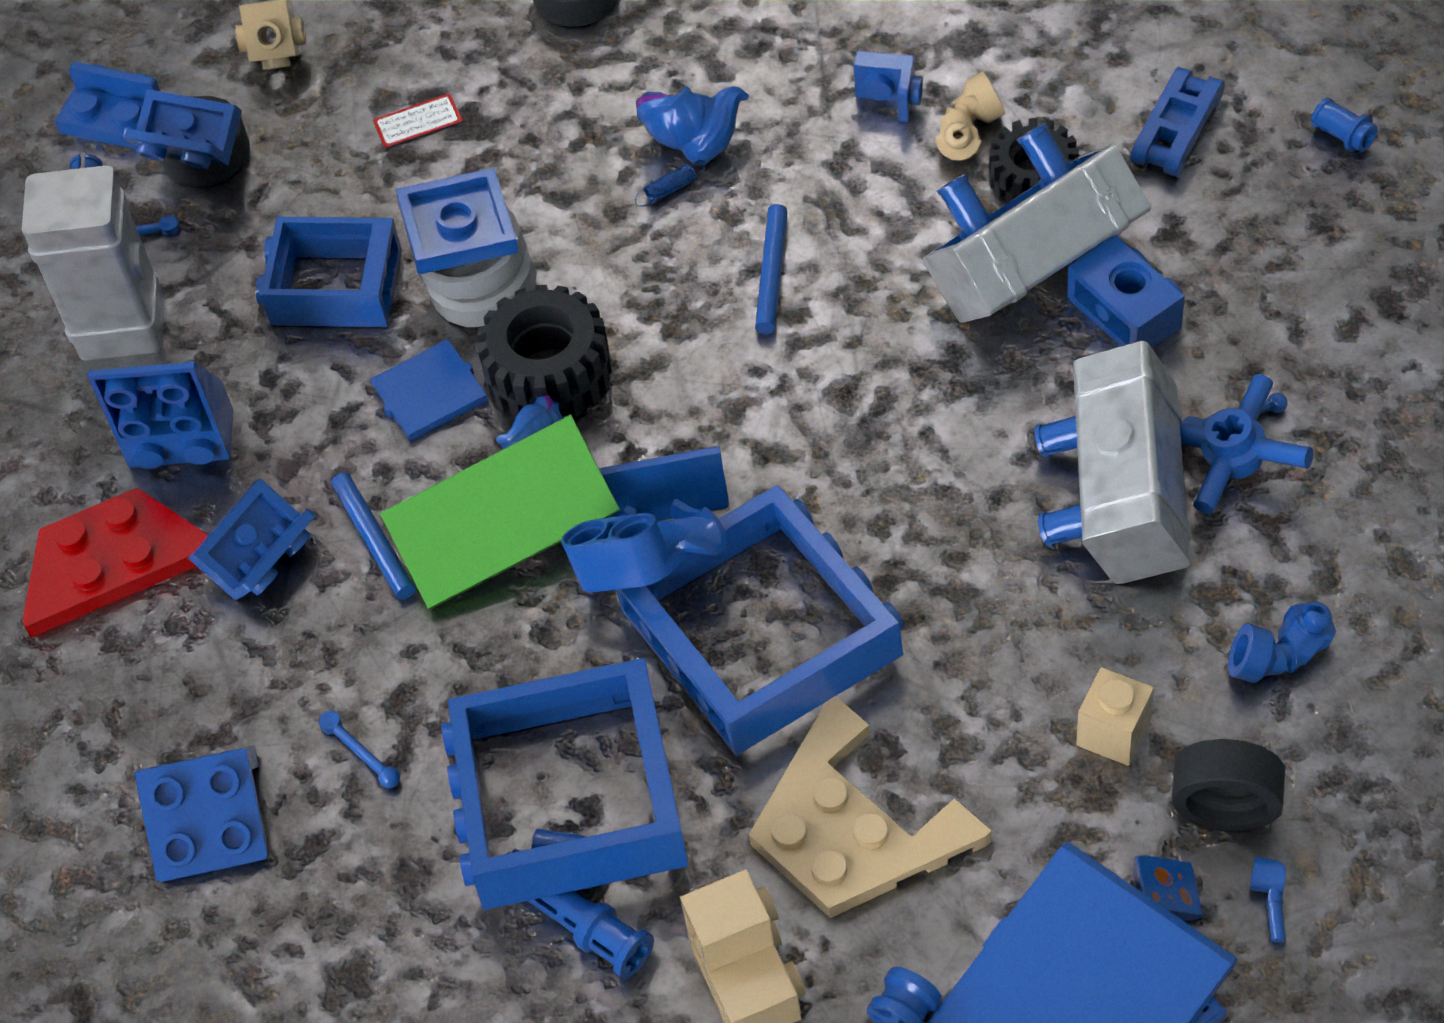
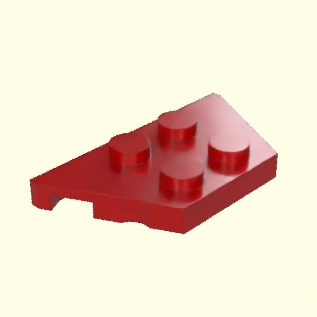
M137 487L40 528L22 620L30 638H33L197 567L188 557L208 534Z

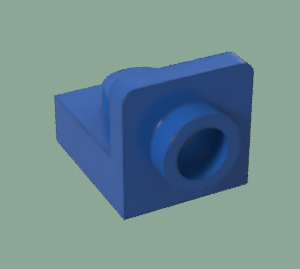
M866 51L856 52L854 62L856 97L898 101L899 122H909L912 105L920 106L923 91V77L915 76L914 56Z

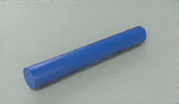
M781 204L771 205L768 208L755 322V330L761 334L773 333L776 326L788 213L787 208Z
M347 472L337 474L331 480V485L394 594L400 600L411 597L415 593L416 587L350 474Z

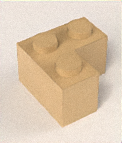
M747 869L680 896L691 950L724 1023H794L801 1020L798 997L806 994L805 988L793 961L783 964L775 948L782 945V940L774 922L778 920L777 910L766 886L756 889Z

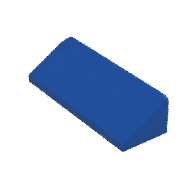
M710 447L599 468L621 510L610 517L619 516L628 505L637 509V514L649 513L654 515L656 521L671 519L672 517L668 510L675 499L694 509L700 510L703 507H707L709 510L714 511L725 509L729 505L719 447Z

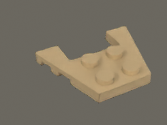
M836 696L824 704L749 833L750 845L829 918L897 888V882L923 870L930 873L947 865L949 858L970 848L973 852L978 851L992 841V831L956 799L949 802L917 833L910 836L836 771L834 767L870 736L869 724Z

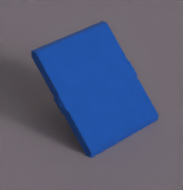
M1067 841L1058 849L1008 917H1003L996 928L992 930L990 936L983 943V950L941 1003L928 1023H1194L1234 969L1238 958Z

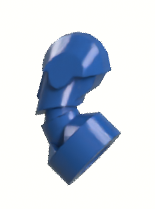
M1316 601L1290 606L1284 615L1283 624L1278 630L1277 643L1271 630L1250 623L1244 624L1238 631L1230 650L1228 660L1230 676L1250 683H1257L1266 675L1283 674L1284 672L1293 673L1299 666L1306 665L1317 652L1328 647L1335 637L1336 629L1332 622L1330 609L1325 604Z

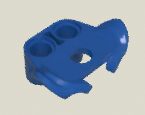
M675 499L668 510L674 520L657 522L654 515L649 513L637 514V509L627 505L619 516L589 520L575 525L562 536L561 542L581 589L585 592H600L654 584L673 572L691 553L715 556L727 551L725 529L716 515L707 507H703L701 510L694 509Z

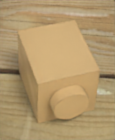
M1100 667L1078 711L1076 746L1129 766L1151 721L1154 687Z

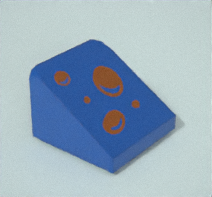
M1147 855L1135 857L1133 875L1136 889L1183 921L1203 918L1192 862Z

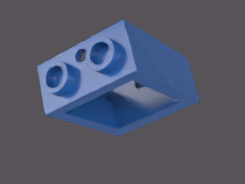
M277 217L273 236H268L265 241L264 275H259L256 281L257 303L264 305L270 325L388 327L402 252L394 219ZM297 257L366 258L360 290L291 289Z

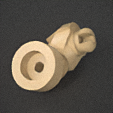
M983 71L965 80L962 94L951 102L954 107H947L946 114L941 118L940 135L936 136V144L939 151L951 160H967L978 152L982 140H979L978 130L973 126L974 120L978 119L990 123L1005 115L1002 103Z

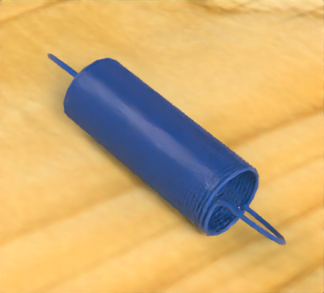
M685 164L644 186V190L641 191H644L647 198L652 202L646 205L653 204L696 181L697 176L693 167L691 168L688 164Z

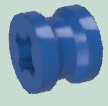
M892 967L884 978V992L882 995L872 998L867 1007V1014L875 1023H924L923 1019L926 1014L937 1009L942 1000V995L930 981L906 968Z

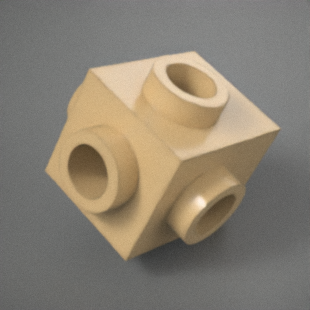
M273 0L239 5L242 25H236V38L240 53H247L249 62L261 61L263 70L291 66L289 56L300 55L299 45L306 44L304 22L302 16H294L292 0ZM269 27H272L276 32V39L273 43L266 37V31Z

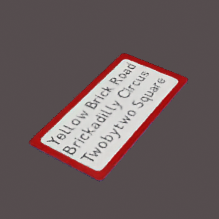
M450 93L373 119V123L385 148L462 122L460 113Z

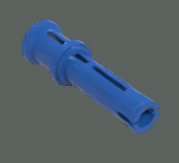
M515 848L512 850V853L518 852L520 850ZM576 891L528 901L573 933V938L578 948L587 953L594 951L614 965V973L622 979H628L636 974L651 954L654 946V936L643 929L636 931L617 918L616 909L607 903L599 902L594 904Z

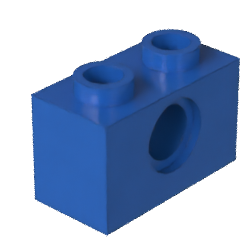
M1112 236L1068 266L1067 298L1120 346L1145 341L1153 348L1182 328L1185 296L1180 287L1172 279L1164 278L1148 264L1146 258L1138 249L1130 248L1117 236Z

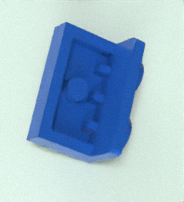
M147 89L137 129L124 128L122 138L137 147L136 154L148 159L165 161L167 154L181 157V163L199 169H209L210 163L228 166L242 110L233 104Z
M260 478L253 483L188 559L235 601L250 591L258 596L277 576L278 571L272 566L283 553L292 557L309 539L311 533L305 528L316 515L309 509L298 513Z

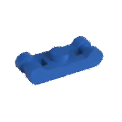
M1177 67L1134 144L1131 162L1147 167L1149 163L1163 167V173L1179 177L1212 110L1218 106L1221 100L1225 81L1214 77H1208L1207 80L1194 77L1191 70ZM1161 139L1172 143L1170 149L1157 145L1158 140Z

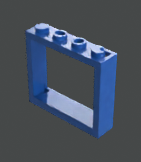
M779 485L772 487L719 518L726 532L727 551L715 556L691 553L673 572L654 584L616 590L624 615L735 756L903 656L900 628L904 627V624L896 608L888 601L883 604L874 595L872 585L862 569L858 566L851 568L845 562L841 549L833 536L828 532L821 534L813 525L812 517L800 499L792 501ZM781 529L865 627L748 697L738 701L658 600Z
M645 658L447 699L451 722L442 723L441 731L447 756L455 755L457 763L456 765L447 766V774L453 799L462 798L463 808L453 810V817L459 843L468 842L469 847L468 854L459 855L461 872L465 886L476 885L483 910L688 867ZM632 706L655 822L490 857L473 740Z

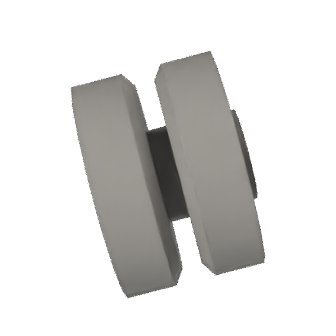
M508 208L507 210L517 238L518 253L421 274L436 311L448 322L464 327L485 326L483 317L488 310H498L496 302L503 297L512 299L515 297L514 291L525 288L526 292L534 291L537 273L516 216Z

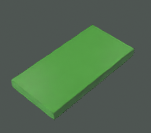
M569 415L381 512L380 515L427 608L432 609L560 543L562 536L575 525L589 520L608 518L621 510L573 417Z

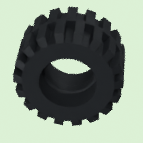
M536 285V290L529 292L522 288L514 291L515 297L512 299L503 297L496 302L498 310H488L483 317L485 326H480L478 329L477 338L479 344H477V349L487 390L490 397L495 398L497 407L503 412L510 409L512 418H516L525 405L534 404L537 397L549 395L554 402L559 404L560 414L564 418L565 415L571 413L575 417L585 413L584 405L590 404L594 406L601 399L599 390H607L610 383L609 373H612V362L603 318H600L599 309L594 303L588 304L586 296L578 291L570 295L568 287L559 285L555 290H548L547 285ZM542 350H563L557 355L546 359H528L532 354Z

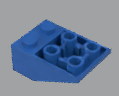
M196 362L88 371V379L129 468L153 469L162 465L207 464L211 461L230 460L233 407L222 380Z

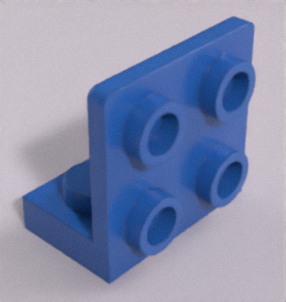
M255 745L145 768L134 772L157 881L164 882L262 861L269 856L252 769L259 767Z

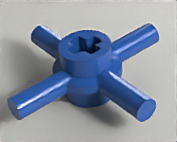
M1262 374L1254 375L1239 408H1228L1216 412L1207 420L1205 427L1186 423L1180 425L1181 444L1201 448L1206 462L1211 466L1193 503V506L1199 512L1212 514L1229 478L1239 479L1253 474L1261 466L1263 460L1306 469L1311 466L1313 460L1312 447L1266 439L1262 426L1257 422V418L1273 386V381L1269 377Z

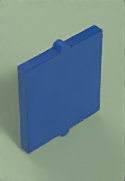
M448 339L370 379L373 388L385 404L384 411L386 416L394 417L409 441L488 401L487 394L473 376L472 364L469 362L464 363Z

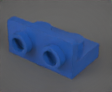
M74 61L69 68V73L75 88L55 119L59 133L137 150L136 146L122 138L124 128L137 129L146 90L160 91L156 79L142 73L134 74L109 69L98 64L90 65Z

